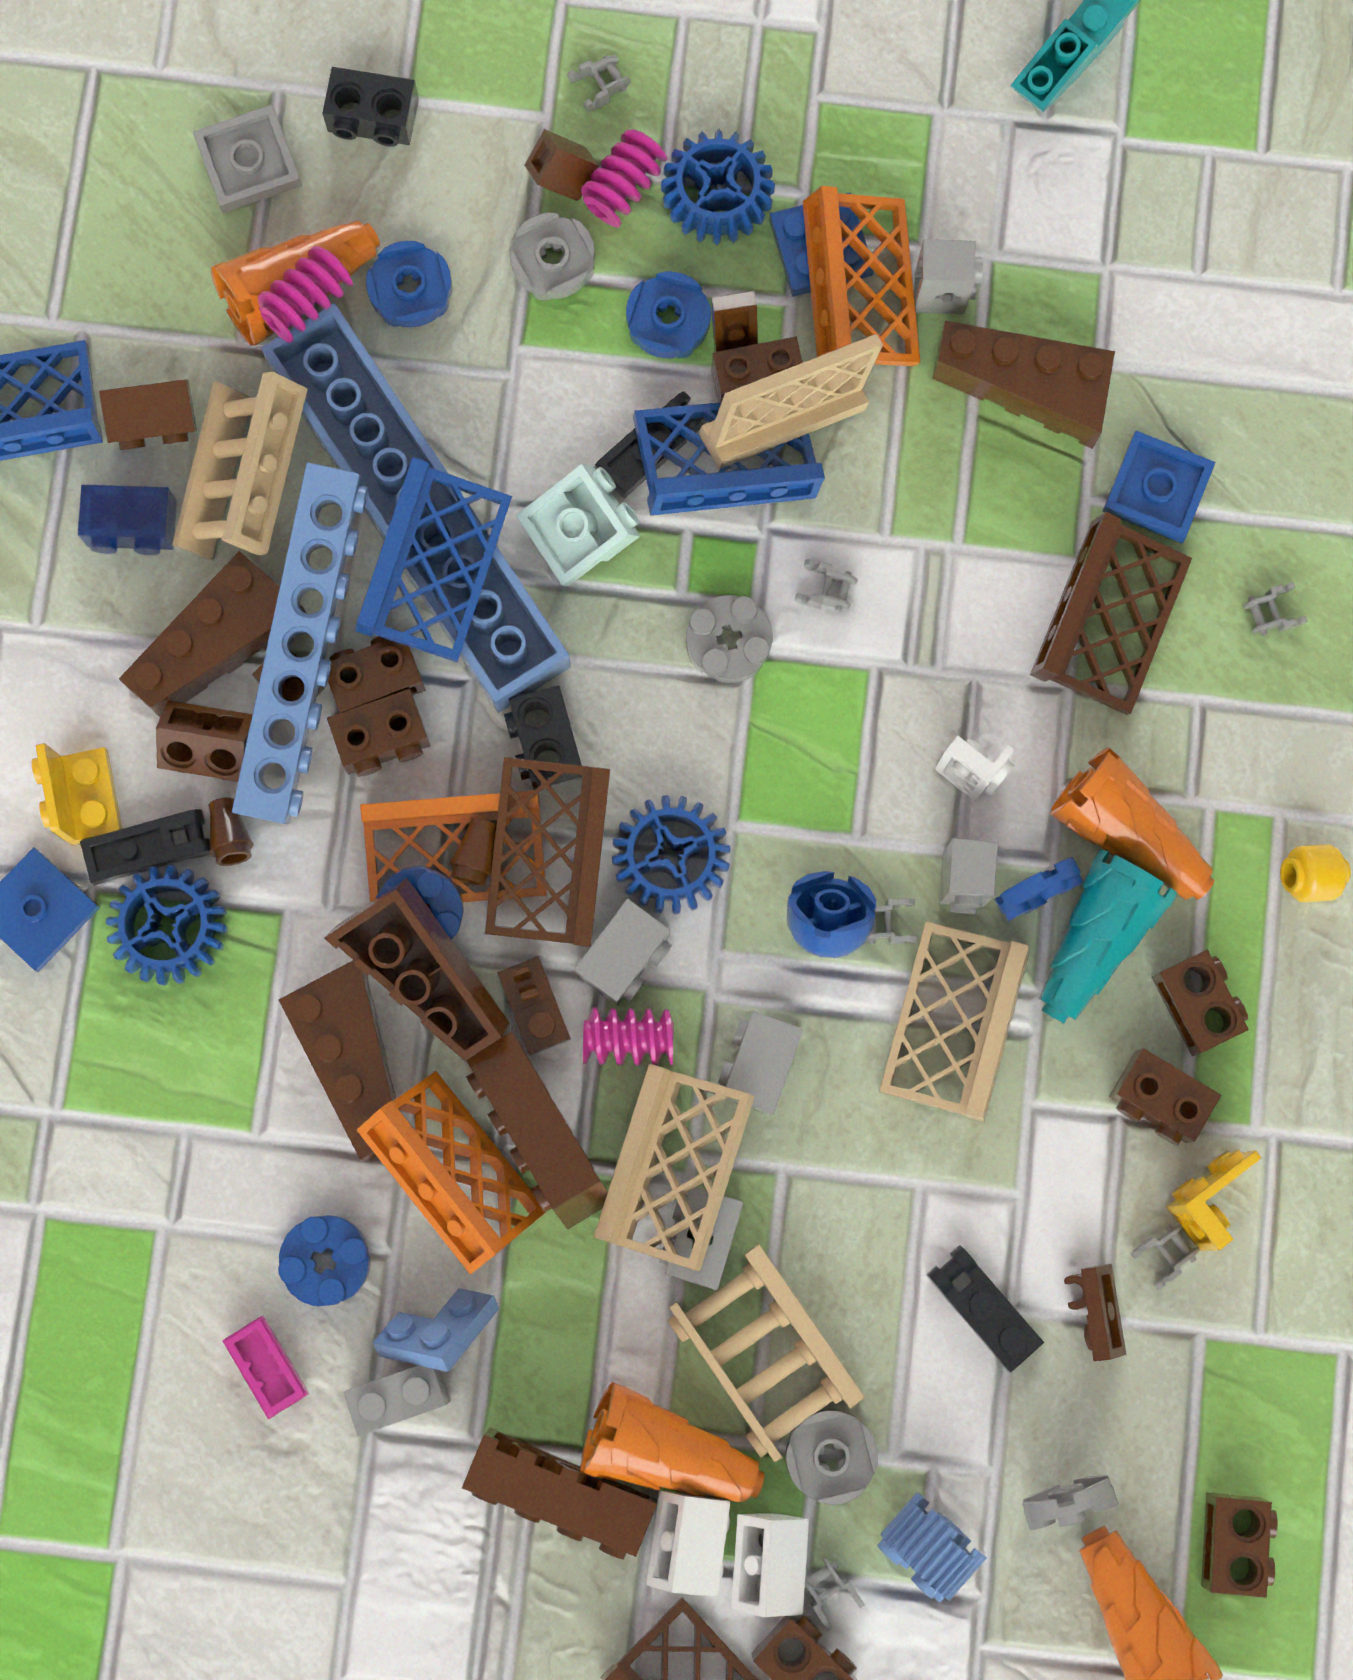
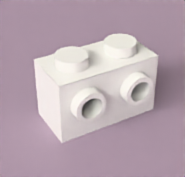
M659 1491L647 1586L670 1593L718 1597L719 1583L723 1575L722 1561L725 1539L730 1525V1501L710 1496L699 1497L679 1492Z
M778 1513L737 1515L731 1610L765 1618L803 1615L809 1519Z

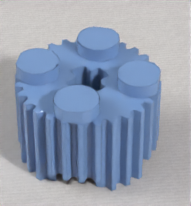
M917 1492L881 1532L883 1539L877 1546L896 1565L900 1564L905 1569H908L910 1566L916 1572L911 1580L931 1599L934 1597L939 1602L944 1598L951 1600L987 1557L976 1548L969 1552L966 1547L971 1540L946 1516L944 1517L933 1508L928 1513L925 1508L930 1502Z

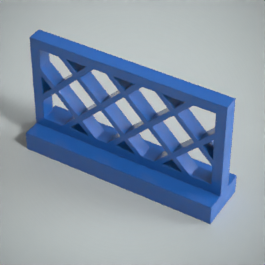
M85 340L0 355V390L8 383L21 391L7 408L0 404V461L103 443L102 429L97 419L89 348ZM79 356V366L69 377L55 370V367L63 358ZM32 364L39 369L27 385L12 377L24 365ZM49 375L62 383V386L50 400L36 392ZM80 380H82V386L78 384ZM72 390L84 397L85 408L66 411L59 407V405ZM29 398L44 406L35 417L22 418L16 414Z
M722 402L634 411L633 421L649 490L647 503L650 516L815 499L825 479L822 463H816L809 433L786 442L802 454L804 464L790 465L779 458L777 455L786 445V443L776 446L772 452L766 450L756 454L765 460L760 468L748 469L741 463L736 462L721 468L716 473H706L694 465L703 452L708 455L710 453L700 436L687 428L686 425L691 419L696 417H703L708 423L714 421ZM661 422L673 430V432L662 443L648 434L646 423ZM679 435L698 447L689 460L669 448ZM652 449L656 451L654 456L652 453ZM662 456L681 468L676 477L658 478L655 465Z
M412 457L357 620L355 631L371 637L374 634L458 662L512 496L428 467L429 462ZM433 481L451 487L458 502L437 512L428 496ZM461 491L471 494L472 496L464 498ZM482 498L500 504L496 518L481 526H478L468 506ZM426 505L430 515L421 519ZM462 508L473 530L451 539L440 518ZM434 521L445 543L423 553L415 538L418 528ZM492 528L487 542L482 532ZM476 536L484 551L483 558L465 567L455 545ZM412 546L417 556L407 560ZM448 549L459 571L437 581L427 558ZM420 562L431 584L409 594L401 579L403 570ZM479 569L473 583L469 573ZM463 577L471 592L469 600L451 608L441 586ZM399 587L403 597L393 602ZM435 590L446 612L424 622L413 600ZM407 603L418 624L404 632L385 626L389 612ZM465 610L460 624L455 614ZM449 618L457 633L453 649L434 643L427 628ZM421 631L425 640L413 636V634Z

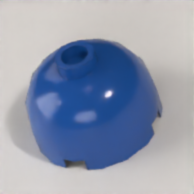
M822 871L808 874L794 883L787 903V926L796 943L805 951L819 957L837 958L853 953L865 943L871 934L875 922L876 898L871 889L855 877L849 876L847 882L842 879H834L835 872Z

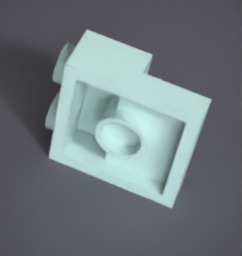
M579 465L516 515L562 586L571 585L598 563L609 561L640 537L635 529V526L639 524L637 515L625 502L619 505L611 493L616 488V485L611 476L602 467L596 470L591 465Z

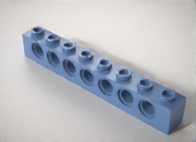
M309 462L306 463L232 813L282 824H290L291 816H299L304 793L297 790L300 773H308L313 748L306 746L309 730H317L322 711V704L315 703L319 686H327L331 670V661L325 660L328 642L336 643L341 618L334 616L338 599L345 600L349 586L350 574L343 573L347 556L354 557L359 539V531L353 530L356 512L364 513L368 497V487L362 486L363 479L359 473ZM331 504L339 506L342 509L341 520L334 526L327 527L321 525L319 522L321 509ZM318 548H327L332 551V562L324 570H315L310 566V555ZM309 591H318L323 596V605L314 614H306L300 607L302 596ZM300 634H309L314 641L313 651L306 657H295L291 651L293 639ZM291 677H299L304 683V693L296 701H287L282 695V685ZM282 720H289L295 727V736L286 745L277 744L272 734L274 726ZM273 763L280 764L286 773L285 782L276 789L269 788L263 779L265 769Z

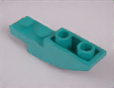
M1084 0L1068 20L1065 18L1012 82L1010 87L1043 113L1081 76L1122 29L1125 19L1141 0Z

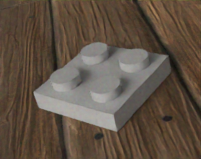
M273 105L193 131L222 213L302 186Z

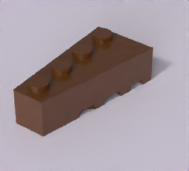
M945 320L939 339L932 379L982 401L984 399L990 400L1005 407L1004 411L1020 417V414L1044 424L1043 428L1060 434V432L1078 439L1080 444L1093 449L1102 433L1115 351Z
M238 551L121 675L119 680L159 717H161L168 700L186 703L207 689L210 683L225 673L230 674L242 666V662L263 648L264 650L267 649L280 586ZM300 605L301 610L306 613L304 607Z
M408 878L336 925L324 937L335 949L339 947L355 961L353 964L366 976L370 974L390 992L388 995L401 1006L404 1004L415 1013L427 1029L464 1061L500 1039L510 1024Z
M352 960L278 1000L359 1159L367 1162L376 1157V1154L357 1132V1129L381 1107L390 1101H394L396 1094L391 1081L387 1063L388 1059L377 1021L376 1008L368 982L369 978L353 964L355 961Z
M511 1031L466 1060L473 1073L466 1076L469 1084L479 1100L485 1096L488 1097L494 1110L487 1113L501 1137L507 1133L510 1135L516 1147L511 1149L509 1153L522 1174L529 1170L538 1185L531 1188V1191L544 1213L552 1208L565 1227L570 1229L603 1209L608 1193L607 1189L594 1171V1167L574 1137L569 1125L552 1100L550 1093L513 1032Z
M489 1428L483 1435L461 1488L472 1492L473 1496L490 1504L497 1505V1503L515 1509V1514L529 1521L539 1523L540 1520L556 1525L558 1526L557 1532L571 1539L582 1541L584 1536L601 1543L599 1550L624 1560L626 1553L634 1557L637 1556L657 1506V1499L619 1482L582 1473L579 1465L492 1428Z

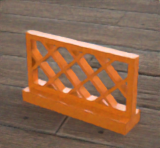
M821 186L802 201L817 357L852 344L851 332L857 327L866 337L877 334L883 343L874 364L916 366L920 363L905 199L838 193L837 187ZM839 207H849L861 220L852 231L840 219ZM878 210L892 211L894 228L890 233L874 219L873 215ZM864 225L881 241L873 252L856 236ZM848 244L865 261L856 272L844 261L843 249ZM885 247L897 259L898 269L893 275L876 258ZM868 267L885 282L876 294L860 278ZM851 286L869 302L860 313L848 302L847 291ZM889 288L901 299V311L897 315L880 299ZM872 308L889 324L880 335L864 319ZM893 329L904 339L906 354L896 353L885 341Z
M534 790L516 793L523 800ZM500 793L360 804L361 821L364 826L370 902L376 899L379 893L378 881L389 868L395 873L400 871L394 863L409 845L413 846L429 860L425 867L430 869L435 865L452 879L455 885H459L467 892L461 893L463 902L488 900L490 887L484 892H474L464 882L450 877L451 871L442 865L438 859L453 841L458 845L462 840L457 836L471 822V818H480L487 821L497 820ZM510 793L508 811L518 804ZM538 793L526 803V806L541 823ZM519 808L507 818L506 827L513 819L528 818V815L522 808ZM532 822V832H533V831H535V830L537 829V827H536V825ZM461 823L454 833L443 825ZM436 825L450 837L434 856L414 841L425 826ZM417 827L410 836L400 829ZM392 829L405 840L390 860L376 849L374 830ZM541 832L522 848V851L525 853L532 844L534 845L535 861L527 854L526 856L536 868L544 864ZM505 838L504 843H506L512 849L513 847ZM518 853L501 873L512 888L515 885L505 876L521 858ZM376 857L386 864L379 873L377 871ZM544 869V870H543L542 872H540V873H541L542 876L545 878V869ZM536 877L537 887L520 888L516 893L520 898L547 896V890ZM499 890L498 899H500L508 891Z
M437 1071L394 1101H390L381 1107L357 1129V1132L470 1275L545 1214L526 1183ZM431 1089L441 1102V1110L426 1106L425 1090ZM399 1110L415 1115V1129H413ZM426 1118L442 1123V1137L427 1133ZM453 1126L461 1128L469 1137V1145L454 1141ZM428 1146L443 1150V1165ZM455 1154L470 1158V1173L455 1169ZM482 1162L490 1164L496 1171L497 1181L482 1177ZM456 1182L471 1186V1201ZM483 1189L498 1193V1209L483 1205ZM510 1197L518 1199L529 1215L525 1217L511 1213ZM485 1218L499 1221L500 1237Z

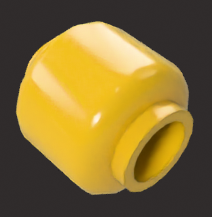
M1331 844L1297 846L1289 852L1280 868V879L1284 889L1299 902L1335 900L1341 896L1351 876L1348 861L1344 858L1341 851Z

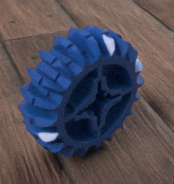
M720 129L715 132L714 139H708L707 135L701 131L698 135L697 144L686 138L683 142L684 151L674 149L671 153V161L673 163L665 164L663 174L666 178L661 181V191L666 194L663 197V205L665 209H672L670 212L671 221L673 223L683 221L682 232L684 235L696 229L699 242L705 239L706 234L713 235V242L716 246L721 242V235L727 234L729 240L733 243L737 241L738 230L749 236L753 232L752 223L761 225L764 222L765 213L763 211L771 209L773 200L770 196L775 191V183L769 180L772 178L773 169L771 165L764 164L766 155L763 150L753 153L754 143L752 139L742 145L739 144V135L736 131L730 136L729 140L723 139V133ZM739 171L747 177L751 184L752 192L749 197L742 193V187L736 183ZM687 178L694 181V187L700 191L696 204L690 200L683 186ZM717 184H725V189H721L719 185V190L712 189L710 191L712 185H715L717 188ZM717 210H726V212H714V211H717Z
M662 796V809L656 810L654 803L648 799L644 802L648 815L644 817L638 810L633 808L630 811V817L636 825L632 826L626 822L619 824V830L628 836V839H613V847L625 851V853L612 856V864L616 866L626 865L627 868L620 870L616 874V879L618 882L632 879V882L625 889V894L630 897L641 890L643 893L638 903L642 908L648 905L652 897L657 899L655 912L659 914L664 910V901H672L674 915L680 914V900L686 899L688 907L692 911L696 910L698 904L694 895L699 893L704 900L710 901L713 894L706 885L709 883L714 887L721 888L724 880L715 874L714 871L727 872L729 870L730 864L727 861L717 859V856H725L731 850L728 844H716L717 841L726 836L725 828H717L712 831L709 829L717 821V816L711 813L701 820L699 816L703 811V804L697 802L692 811L689 812L685 810L687 798L684 796H680L678 808H670L669 796ZM664 822L685 824L694 829L699 835L696 837L691 835L686 838H678L671 834ZM652 827L657 846L654 851L645 855V859L635 863L634 852L637 842ZM663 837L673 851L684 850L683 855L678 854V870L680 874L675 864H672L669 859H658V855H664ZM706 847L708 852L707 865L702 874L691 883L687 875L685 863L690 857L696 855L698 850ZM659 871L666 872L672 877L678 888L666 889L658 887L647 881L642 875L648 872L650 874Z
M168 865L164 878H162L159 869L151 867L149 868L150 881L146 882L138 873L133 875V881L137 888L132 891L127 886L122 885L119 891L127 897L122 904L117 900L110 902V907L120 913L119 917L106 918L108 926L118 928L117 932L107 936V941L110 944H122L115 950L113 956L119 961L129 958L124 969L131 974L140 969V980L149 982L156 972L157 983L165 986L169 981L170 972H172L175 982L182 984L186 978L184 969L187 968L193 976L199 977L202 973L197 964L198 961L202 960L210 966L215 963V959L207 954L210 947L216 950H223L224 944L214 939L215 933H227L228 926L215 922V919L224 917L227 914V910L223 906L211 907L220 899L219 892L212 890L205 893L209 886V881L201 877L193 883L194 872L186 868L178 878L177 868L173 865ZM167 891H178L190 895L193 901L187 905L181 903L175 907H166L159 900L157 894ZM144 904L148 913V919L146 924L137 930L138 936L135 937V919ZM159 911L170 919L176 920V924H171L175 927L172 931L175 939L161 930L158 931L159 927H163L159 924L163 919ZM200 913V931L196 941L190 947L186 938V931L188 926L197 920L195 916ZM160 943H168L169 947L176 952L178 957L169 960H154L145 956L141 950L148 945L154 947Z

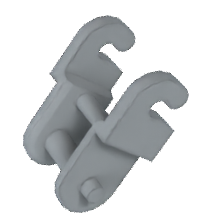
M606 55L602 60L592 64L591 60H588L579 65L577 73L574 70L568 72L567 77L570 82H577L588 76L591 78L595 77L602 89L601 92L595 95L594 102L591 99L584 102L583 106L586 111H594L610 103V96L620 91H626V87L631 83L630 78L627 76L622 77L615 66L619 60L617 55ZM607 70L614 82L608 85L605 84L600 75Z
M806 559L804 562L805 568L825 574L826 579L823 591L819 597L811 595L809 598H805L804 594L797 593L794 600L800 604L821 609L822 604L836 607L835 610L839 612L842 609H850L851 604L846 601L850 584H856L858 579L852 576V573L849 571L841 573L831 570L832 564L822 561L814 564L813 560ZM832 580L841 582L837 598L828 596Z
M1294 582L1288 583L1284 587L1279 585L1270 588L1264 597L1257 599L1254 596L1248 597L1249 602L1243 604V609H1251L1257 626L1252 629L1253 634L1261 632V635L1264 636L1268 634L1267 630L1276 627L1280 633L1308 622L1306 616L1300 617L1296 621L1295 619L1287 621L1285 618H1280L1274 602L1276 596L1295 589ZM1268 603L1274 621L1265 623L1260 609V605Z
M888 899L886 906H876L875 913H884L885 932L876 933L874 922L871 934L867 938L868 944H875V939H889V945L903 944L905 942L917 943L918 936H895L891 925L892 908L901 907L902 905L915 906V899Z
M1171 1224L1166 1227L1168 1232L1159 1239L1150 1237L1130 1253L1135 1259L1144 1250H1148L1152 1246L1158 1247L1170 1263V1271L1154 1284L1157 1290L1164 1287L1166 1282L1174 1280L1182 1273L1179 1269L1181 1265L1188 1260L1191 1263L1197 1260L1194 1255L1200 1249L1198 1247L1191 1249L1179 1234V1231L1182 1229L1181 1224L1172 1227ZM1170 1238L1183 1253L1177 1260L1174 1259L1164 1246V1243Z
M824 1558L823 1561L826 1566L808 1579L805 1577L804 1591L808 1589L815 1599L811 1606L829 1631L833 1627L821 1610L824 1600L840 1589H847L860 1608L865 1604L848 1578L843 1582L835 1572V1569L839 1567L836 1561L830 1564L827 1558ZM832 1574L837 1583L818 1596L813 1587Z

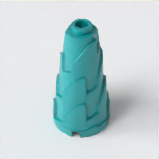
M1102 849L1097 852L1092 860V866L1082 886L1084 890L1071 914L1068 930L1050 965L1052 970L1039 997L1045 1003L1041 1011L1063 1024L1068 1017L1076 1020L1094 995H1099L1121 962L1136 949L1149 928L1152 929L1167 908L1172 906L1178 895L1172 888H1168L1164 896L1160 895L1159 892L1164 882L1117 855H1114L1109 865L1106 864L1109 853Z

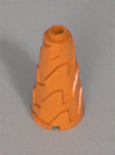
M356 220L348 224L337 225L319 231L312 235H299L271 248L261 247L211 267V276L220 300L226 299L229 306L226 312L247 343L251 346H256L275 333L261 316L258 304L260 293L263 291L271 292L270 285L275 280L283 281L284 272L287 269H295V263L301 257L308 258V251L313 246H319L332 253L343 264L349 275H353L362 265L376 257L375 248L380 246V241L373 227L369 223L363 225L360 221Z
M1108 747L1103 749L1088 762L1094 769L1089 768L1084 773L1079 771L1054 802L1050 814L1085 840L1094 845L1097 844L1112 856L1117 855L1164 882L1163 885L1174 889L1184 900L1192 896L1199 900L1210 890L1215 882L1210 877L1213 873V868L1200 856L1189 838L1177 827L1176 820L1149 794V789L1123 762L1120 756Z
M611 1382L604 1391L593 1418L597 1419L594 1429L588 1430L580 1463L582 1473L616 1482L622 1480L655 1490H661L663 1487L693 1496L706 1497L707 1495L739 1503L746 1502L749 1497L757 1498L765 1473L759 1470L758 1461L729 1446L725 1439L689 1424V1420L653 1404L648 1397L625 1386Z
M1104 1525L1081 1538L1085 1547L1081 1548L1079 1552L1092 1581L1090 1586L1104 1617L1110 1643L1124 1673L1125 1680H1207L1209 1677L1211 1680H1220L1223 1674L1217 1662L1211 1657L1205 1646L1195 1637L1178 1609L1159 1589L1142 1562L1135 1558L1118 1531L1115 1530L1109 1533Z

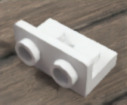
M957 736L947 748L934 770L972 800L976 801L983 791L991 796L1015 766L1008 760L1016 749L1008 744L996 761L992 763L987 759L988 753L981 745L971 739L964 741L961 737Z

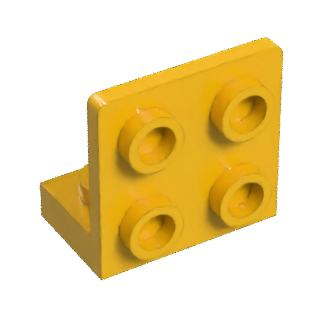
M46 743L36 745L37 758H33L31 764L36 783L43 786L45 801L39 803V810L45 828L50 827L51 832L71 845L80 844L81 840L123 829L109 752L105 747L60 756Z
M1237 1149L1232 1153H1229V1151L1222 1153L1206 1166L1210 1171L1208 1175L1202 1176L1197 1180L1191 1178L1171 1193L1175 1200L1167 1205L1166 1208L1177 1223L1181 1224L1183 1231L1200 1251H1220L1234 1240L1226 1230L1231 1226L1226 1216L1216 1205L1212 1204L1209 1207L1205 1201L1259 1161L1262 1157L1256 1150L1241 1152Z

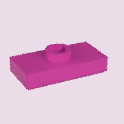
M264 1315L222 1340L268 1420L310 1394Z

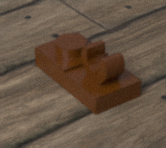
M755 292L731 293L725 296L711 297L714 352L758 344Z
M539 956L497 972L530 1056L571 1040Z
M1112 1264L1081 1269V1274L1066 1277L1064 1279L1065 1284L1075 1283L1080 1285L1083 1290L1081 1300L1068 1302V1308L1072 1310L1087 1308L1088 1315H1086L1087 1324L1084 1328V1338L1088 1349L1092 1351L1093 1361L1111 1360L1127 1355Z

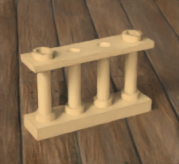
M275 372L262 374L257 397H249L220 382H213L172 545L205 559H213L217 538H222V541L256 555L268 553L308 388ZM252 415L248 435L243 438L247 417ZM242 456L237 478L232 479L237 458ZM232 497L227 520H222L227 498Z
M757 1244L743 1254L748 1261L742 1267L744 1272L686 1313H684L676 1301L669 1306L674 1316L667 1321L682 1343L689 1338L692 1340L752 1428L745 1436L760 1458L769 1453L773 1461L776 1462L782 1456L773 1443L799 1426L805 1419L817 1413L832 1401L836 1405L843 1400L849 1408H852L865 1397L762 1247ZM765 1286L774 1299L772 1303L767 1305L770 1310L710 1351L695 1328L753 1287L758 1290ZM791 1324L801 1338L794 1343L796 1348L736 1389L721 1366L779 1325L784 1328ZM817 1362L827 1376L820 1381L822 1386L763 1428L748 1407V1404L805 1363L811 1366Z

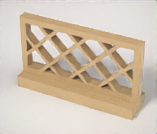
M872 335L725 393L716 419L702 425L699 431V436L718 469L865 411L869 400L862 389L883 346L878 335Z
M926 921L879 1092L985 1122L1030 953L1029 945L1014 941L1009 943ZM933 934L950 938L959 952L937 966L928 952ZM959 941L973 945L963 950ZM982 947L1000 951L996 968L980 977L967 957ZM927 959L932 969L922 974ZM963 959L975 980L952 992L940 971ZM936 974L947 996L925 1008L917 995L919 983ZM993 977L990 992H988L983 982ZM979 986L987 999L985 1010L967 1019L956 998ZM915 1001L921 1011L911 1016ZM952 1001L963 1023L940 1035L929 1013ZM925 1017L936 1038L913 1051L905 1037L907 1027L920 1018ZM982 1020L977 1036L972 1025ZM967 1028L976 1042L974 1052L956 1062L944 1041ZM904 1043L909 1054L899 1059L902 1045ZM940 1044L952 1065L929 1078L917 1056ZM913 1059L925 1081L909 1090L892 1086L896 1068ZM970 1063L967 1078H965L960 1068ZM956 1071L964 1084L960 1104L941 1099L933 1083ZM928 1086L934 1097L918 1092Z
M649 1064L594 1238L700 1272L755 1096ZM681 1084L692 1087L700 1101L698 1105L683 1114L680 1113L676 1105ZM704 1091L713 1093L714 1095L707 1099ZM726 1098L739 1101L734 1118L720 1126L712 1107ZM705 1112L713 1131L694 1142L685 1123ZM678 1128L686 1147L667 1158L662 1147L664 1137L669 1132ZM717 1139L723 1153L720 1162L707 1170L698 1150ZM691 1155L699 1175L680 1186L671 1166ZM664 1171L672 1191L653 1201L648 1190L651 1178ZM704 1183L709 1194L706 1207L693 1214L684 1194ZM677 1199L685 1219L666 1230L658 1209ZM650 1215L658 1235L645 1243L633 1241L632 1238L638 1221ZM690 1227L695 1238L690 1258L678 1255L671 1241V1237ZM663 1243L666 1251L655 1247Z

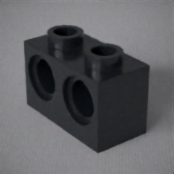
M332 66L322 112L327 131L346 140L361 137L373 139L378 144L390 147L398 144L410 145L419 102L415 80ZM347 103L359 104L351 111L341 110ZM390 109L400 111L398 115L391 118L382 116L385 111Z
M559 685L509 699L512 712L504 714L510 739L519 737L523 753L515 755V758L536 760L540 753L551 750L560 756L559 763L582 766ZM536 709L545 711L549 717L543 726L533 728L524 722L526 715L530 711ZM518 768L521 780L531 779L533 790L542 785L531 769ZM538 770L546 780L557 773ZM563 773L550 785L583 777V775Z

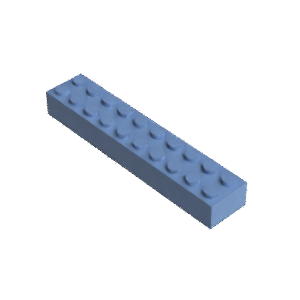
M333 303L328 310L323 309L318 312L319 318L313 321L310 318L305 320L306 329L303 332L298 331L296 328L290 329L294 338L291 343L277 337L261 347L273 372L308 388L301 414L337 469L361 475L363 479L362 486L368 487V497L364 511L383 540H385L412 457L429 462L428 467L445 473L448 472L336 304ZM433 481L428 496L437 512L458 502L451 487ZM426 505L421 519L430 515ZM468 505L478 526H481L482 523L480 522V520L478 519L470 505ZM462 508L440 518L451 539L473 530ZM434 521L418 528L415 538L423 553L445 543ZM487 531L482 532L488 542L490 535ZM476 536L455 545L465 567L482 560L484 551ZM412 546L407 560L417 556ZM496 546L460 657L497 713H500L510 706V698L535 691L571 668L568 652ZM448 549L427 558L437 581L459 571ZM420 562L404 569L416 590L431 584ZM479 569L469 573L473 583ZM463 577L441 586L451 608L469 600L471 592ZM435 590L421 596L434 617L446 612ZM465 610L455 614L460 624ZM446 618L438 623L454 645L457 633L450 619Z

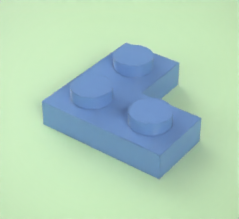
M458 1288L433 1319L398 1312L374 1340L373 1346L379 1357L449 1372L496 1314L499 1307L494 1295Z

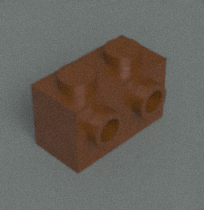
M188 379L99 391L107 442H118L120 450L146 447L144 438L162 436L163 445L189 441L188 432L197 431Z
M378 636L370 641L371 646L356 652L352 648L344 649L329 657L331 670L328 684L339 712L341 713L408 689L411 690L413 696L426 691L409 646Z
M410 689L327 717L342 765L348 775L356 773L358 777L373 774L382 769L381 763L398 758L399 762L416 759L423 755L422 749L431 746Z
M1144 1048L1134 1052L1109 1095L1111 1099L1118 1102L1116 1109L1120 1113L1137 1122H1140L1143 1117L1157 1126L1155 1133L1177 1146L1181 1141L1184 1143L1196 1141L1222 1096Z

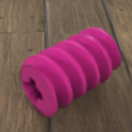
M634 129L626 130L621 135V142H617L611 148V155H607L601 161V168H597L591 174V181H587L581 187V194L587 208L608 225L619 228L622 223L615 212L618 211L624 215L631 213V207L625 199L628 198L634 202L641 200V194L635 186L637 185L646 190L650 188L651 181L645 173L647 172L656 177L660 175L661 168L655 160L666 162L668 158L665 152L643 132Z
M313 246L308 251V258L301 257L295 263V269H287L284 272L283 281L275 280L270 285L271 292L263 291L260 293L258 304L261 316L281 339L291 343L294 338L289 327L293 326L298 331L303 332L306 329V325L301 316L304 314L313 321L317 320L319 315L314 304L317 303L322 308L328 310L331 307V303L326 294L329 292L340 299L344 293L339 282L342 281L348 286H353L352 279L343 264L332 253L319 246Z
M593 1007L588 1019L584 1020L583 1064H587L591 1053L595 1052L598 1063L604 1065L609 1053L613 1052L617 1065H623L629 1052L632 1055L634 1064L637 1066L641 1065L645 1053H649L652 1064L656 1066L659 1065L663 1053L668 1056L670 1065L673 1066L674 1022L669 1009H664L659 1022H655L651 1009H646L642 1020L637 1021L633 1008H628L623 1021H619L615 1008H610L606 1019L601 1020L597 1007Z

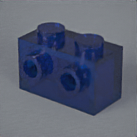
M81 484L78 536L87 547H90L91 551L102 554L116 553L117 548L134 549V552L143 555H158L161 550H174V545L172 544L175 536L177 500L169 487Z

